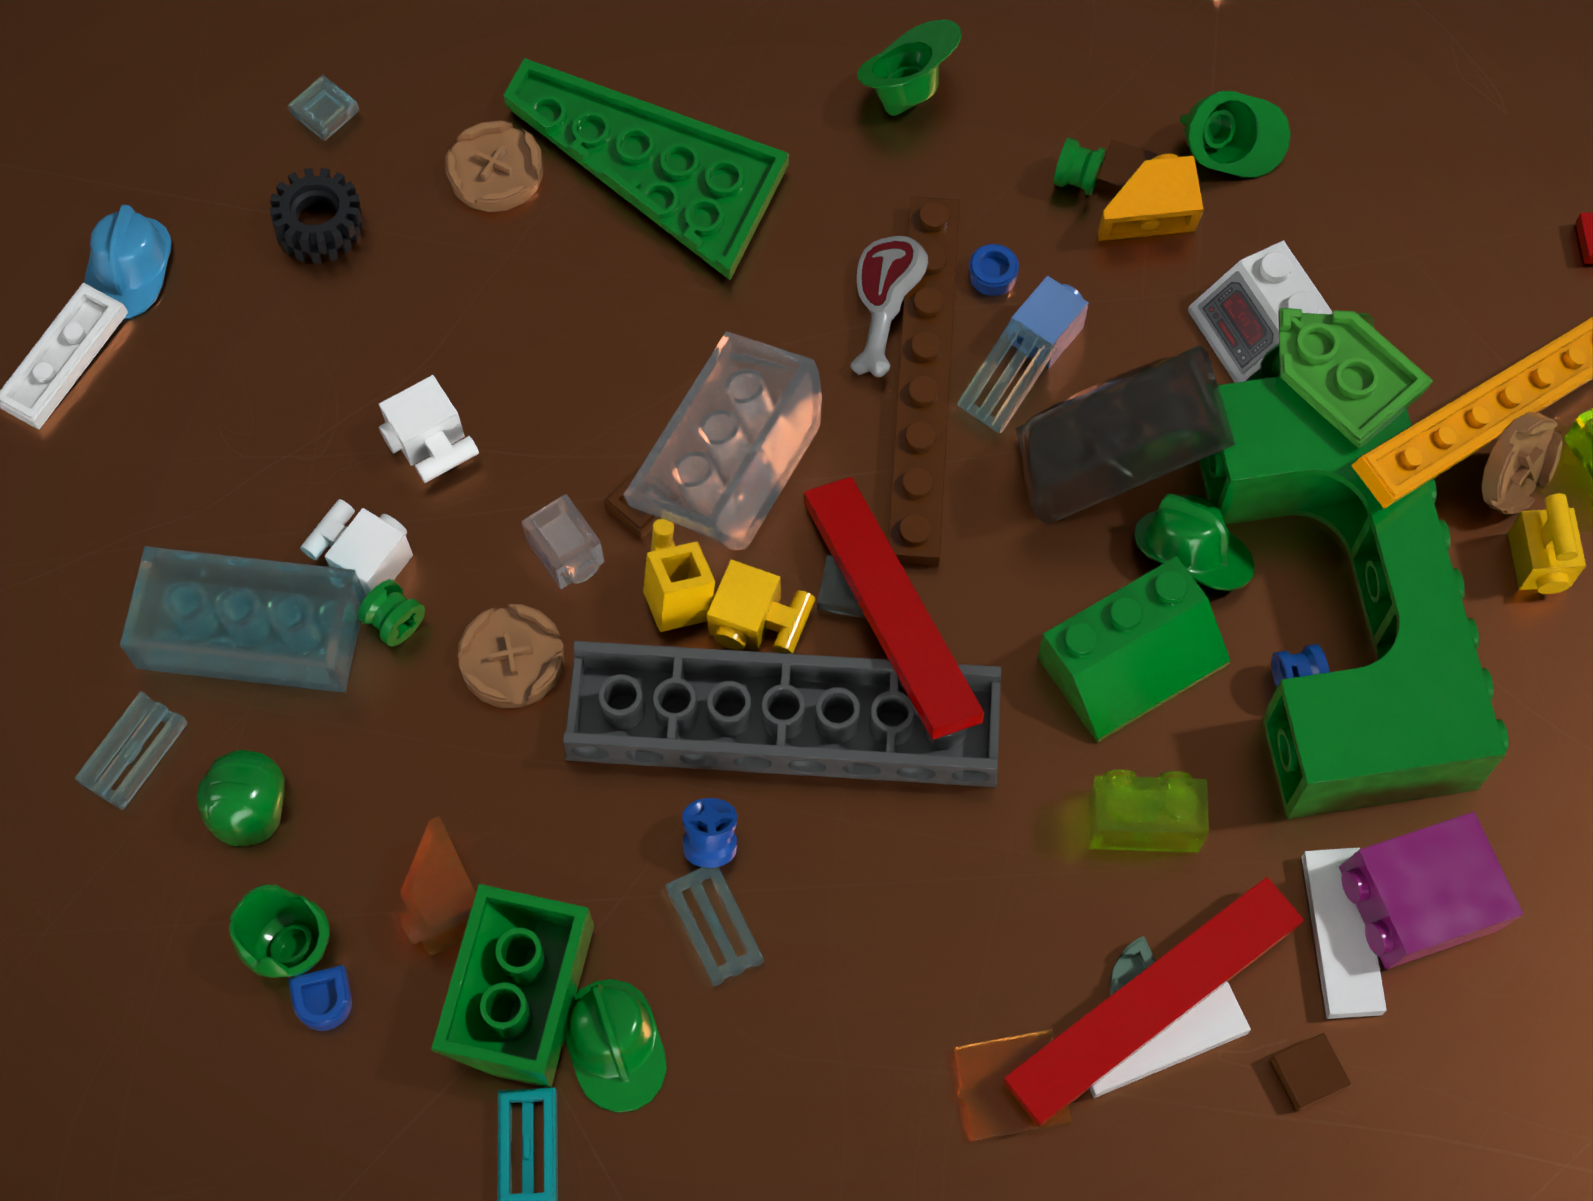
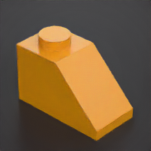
M1162 154L1154 157L1152 160L1144 161L1103 210L1097 231L1098 241L1195 232L1204 208L1194 156L1178 157L1175 154Z

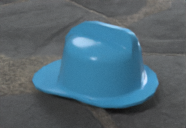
M122 204L120 211L106 215L97 222L91 233V252L84 283L124 304L128 311L124 319H131L145 312L156 301L160 293L171 252L172 239L167 228L155 219L136 213L131 206Z

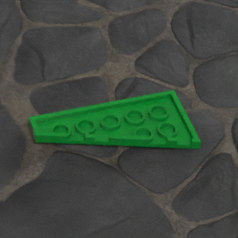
M526 58L523 59L503 95L505 106L729 280H731L789 165V153Z

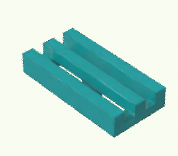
M556 1088L498 1090V1201H558ZM544 1101V1192L535 1193V1102ZM522 1102V1193L512 1194V1103Z

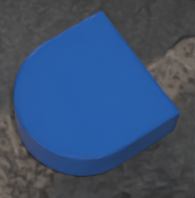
M344 965L288 978L293 1009L298 1018L307 1027L318 1031L331 1030L342 1024L348 1017L352 1007V995L347 969Z

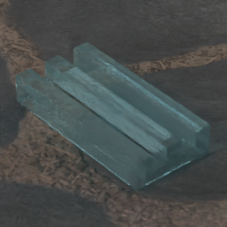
M1012 318L956 405L997 433H1002L1058 347L1024 326L1018 320ZM1018 335L1024 338V341L981 407L977 406L974 402ZM1034 346L1039 348L1038 352L995 417L992 416L993 409Z
M140 691L76 775V781L123 811L188 722L180 714L169 711L165 705L160 702L156 703L147 694ZM160 721L165 722V726L117 790H111L110 788L127 765L132 763L140 753L142 745Z
M702 867L666 884V890L713 987L723 983L725 978L732 975L736 977L744 973V969L750 966L755 968L764 963V958L719 867ZM709 878L746 951V954L738 958L701 884L702 881ZM685 889H691L726 961L725 964L719 967L681 892Z

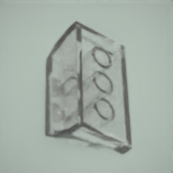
M726 331L623 496L628 505L684 526L698 536L730 550L746 549L820 427L822 393L819 371L815 361Z

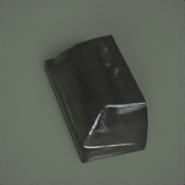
M1200 345L1181 354L1155 360L1097 383L1039 412L1026 421L1025 424L1015 428L1023 456L1024 477L1031 508L1038 519L1048 525L1235 445L1209 354Z

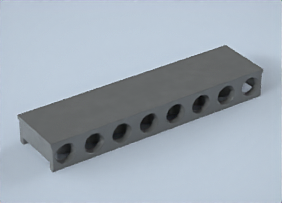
M574 641V665L567 728L563 738L565 761L997 787L1001 690L1000 666L958 664L984 711L983 723L932 740L889 660Z

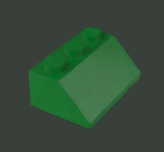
M1177 556L1043 633L1037 657L1097 743L1226 667L1231 661L1208 597Z
M478 884L432 1044V1051L496 1077L551 1088L594 929L589 908Z

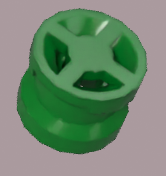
M1068 137L1055 169L1053 185L1064 187L1069 184L1081 187V189L1085 190V195L1091 196L1104 161L1106 149L1099 147L1098 151L1080 146L1078 140Z
M389 579L383 581L368 593L358 609L357 617L363 624H372L380 631L379 636L381 640L388 646L394 647L400 645L415 632L421 624L426 610L424 605L417 599H407L403 595V589L395 580Z

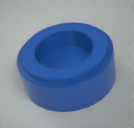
M984 245L978 248L970 258L968 269L969 281L982 294L989 296L1005 294L1016 284L1019 262L1016 255L1003 245Z

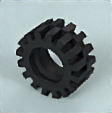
M312 168L304 169L305 177L299 179L296 172L288 175L290 185L288 186L281 181L276 186L278 195H271L270 203L272 208H269L276 239L279 244L282 243L283 250L288 255L295 252L296 260L305 262L309 254L313 264L321 263V255L328 254L330 261L338 259V248H341L345 254L352 249L351 240L358 242L361 236L360 228H363L359 196L356 194V189L350 181L346 184L345 176L338 172L331 179L330 169L321 168L320 176H314ZM315 205H327L336 212L332 219L318 225H308L298 220L301 212Z

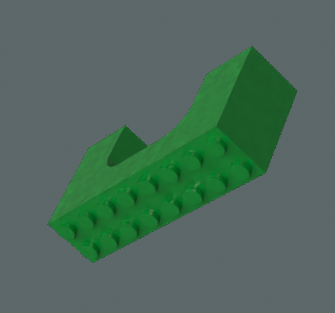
M1279 376L1207 387L1192 433L1207 498L1220 509L1225 525L1295 515L1315 519L1331 528L1342 540L1348 552L1376 662L1365 667L1281 679L1262 720L1287 819L1476 791L1506 755L1509 739L1504 722L1501 719L1496 720L1491 700L1494 695V687L1491 674L1487 668H1481L1477 654L1479 646L1477 625L1473 618H1467L1462 600L1465 594L1464 580L1458 568L1453 569L1448 553L1450 549L1449 528L1445 520H1439L1434 504L1437 496L1435 480L1433 478L1384 509L1351 466L1361 456L1413 426L1408 410L1406 409L1364 447L1358 448Z

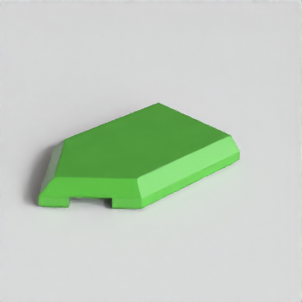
M1279 308L1280 378L1358 448L1364 447L1423 395L1433 382L1428 375L1355 311L1333 310L1332 314L1302 313L1301 309Z

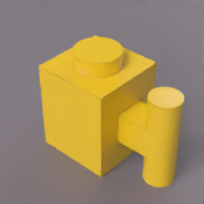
M1562 493L1552 494L1544 499L1546 510L1521 511L1508 532L1519 590L1538 589V592L1541 594H1555L1565 591L1573 585L1586 567L1575 510L1568 507L1567 497Z
M658 519L653 524L651 551L647 552L643 593L660 632L707 622V613L713 601L715 588L714 577L698 541L675 546L673 541L674 524L668 519Z
M731 559L707 613L709 635L714 636V639L719 644L729 649L743 650L745 647L758 652L767 630L770 629L779 632L772 648L777 653L793 654L815 602V597L810 593L798 590L795 592L790 607L779 604L781 599L780 576Z

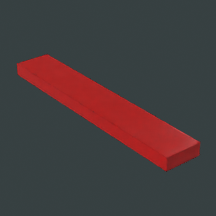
M848 477L804 491V504L931 739L934 740L983 723L984 711L853 478Z
M1265 877L1005 1076L1003 1083L1040 1128L1297 929L1304 919L1272 881Z

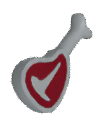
M893 236L874 241L864 249L859 259L857 289L859 297L871 313V322L866 346L863 352L850 365L851 369L858 375L870 371L875 377H882L889 371L890 363L885 357V348L891 321L899 313L904 296L922 279L926 272L928 255L920 243L909 237Z

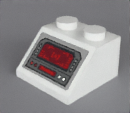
M1284 240L1240 260L1188 308L1189 314L1234 383L1267 377L1261 372L1260 362L1269 350L1279 344V308L1301 309L1302 313L1332 314V310Z

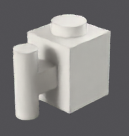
M434 375L379 403L385 420L384 424L378 426L382 437L393 454L401 450L411 466L416 464L415 468L424 483L479 454L470 436L465 437L458 412Z
M338 499L300 546V549L311 559L317 560L325 549L330 546L331 548L325 554V559L334 578L366 597L370 591L383 581L394 580L412 558L413 553L406 537L407 530L393 517L387 514L377 517L364 508L361 509L347 527L345 524L355 513V510L345 501Z

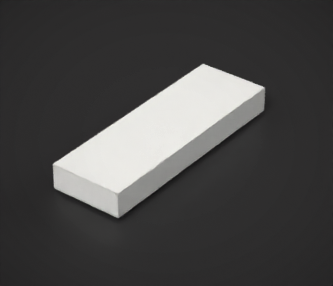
M82 283L0 390V409L40 430L128 314L124 304Z
M1360 847L1305 851L1301 856L1326 1019L1379 1016L1387 1011L1378 955L1369 947L1365 936L1366 926L1356 904L1347 898L1341 882L1342 874L1339 866L1357 852Z
M1225 983L1092 1086L1090 1091L1093 1098L1247 1035L1251 1028L1229 983Z

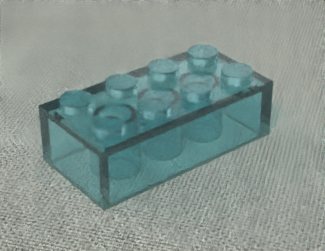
M144 546L120 646L136 669L346 693L360 621L357 617L358 609L366 594L356 571L352 569Z

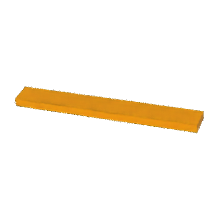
M1593 317L1361 456L1351 466L1384 509L1499 438L1518 417L1528 412L1539 413L1592 380Z

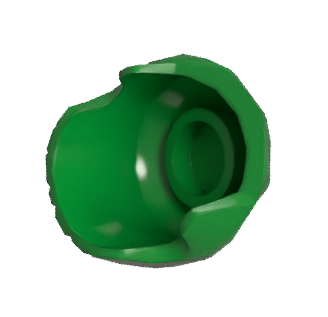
M241 749L216 758L200 780L196 792L199 814L206 827L217 839L231 846L256 845L268 840L280 825L285 789V779L282 770L271 758L261 752Z
M262 885L255 887L244 895L243 899L237 903V908L232 911L229 933L233 947L240 960L256 974L268 978L297 977L314 967L322 959L330 938L329 923L325 911L315 902L304 896L289 892L277 885Z

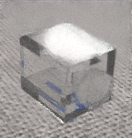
M567 494L522 520L528 545L560 589H563L572 582L578 584L588 580L597 572L599 565L604 563L599 538Z

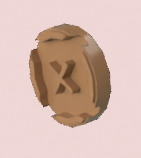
M504 121L481 122L465 129L457 137V143L452 147V150L449 148L445 157L448 183L455 196L470 208L486 212L507 211L525 203L537 191L543 177L541 149L533 135L526 130L522 132L520 129L513 128L512 123Z
M1528 412L1515 419L1502 433L1493 447L1484 468L1481 487L1483 500L1489 507L1503 514L1520 513L1535 502V498L1530 496L1537 486L1545 488L1546 484H1549L1560 460L1563 444L1561 432L1554 429L1558 425L1554 419L1541 413Z
M508 604L509 608H500L498 610L492 608L482 612L466 627L458 644L459 669L467 688L482 702L499 708H522L541 700L556 686L564 669V645L556 625L541 611L522 604Z

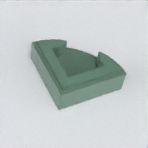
M1144 936L1129 944L1117 959L1110 976L1109 997L1156 962Z

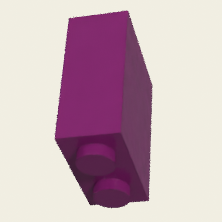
M1475 812L1359 849L1339 866L1342 874L1343 890L1347 898L1356 904L1366 926L1365 936L1371 950L1380 957L1385 970L1500 931L1524 915Z

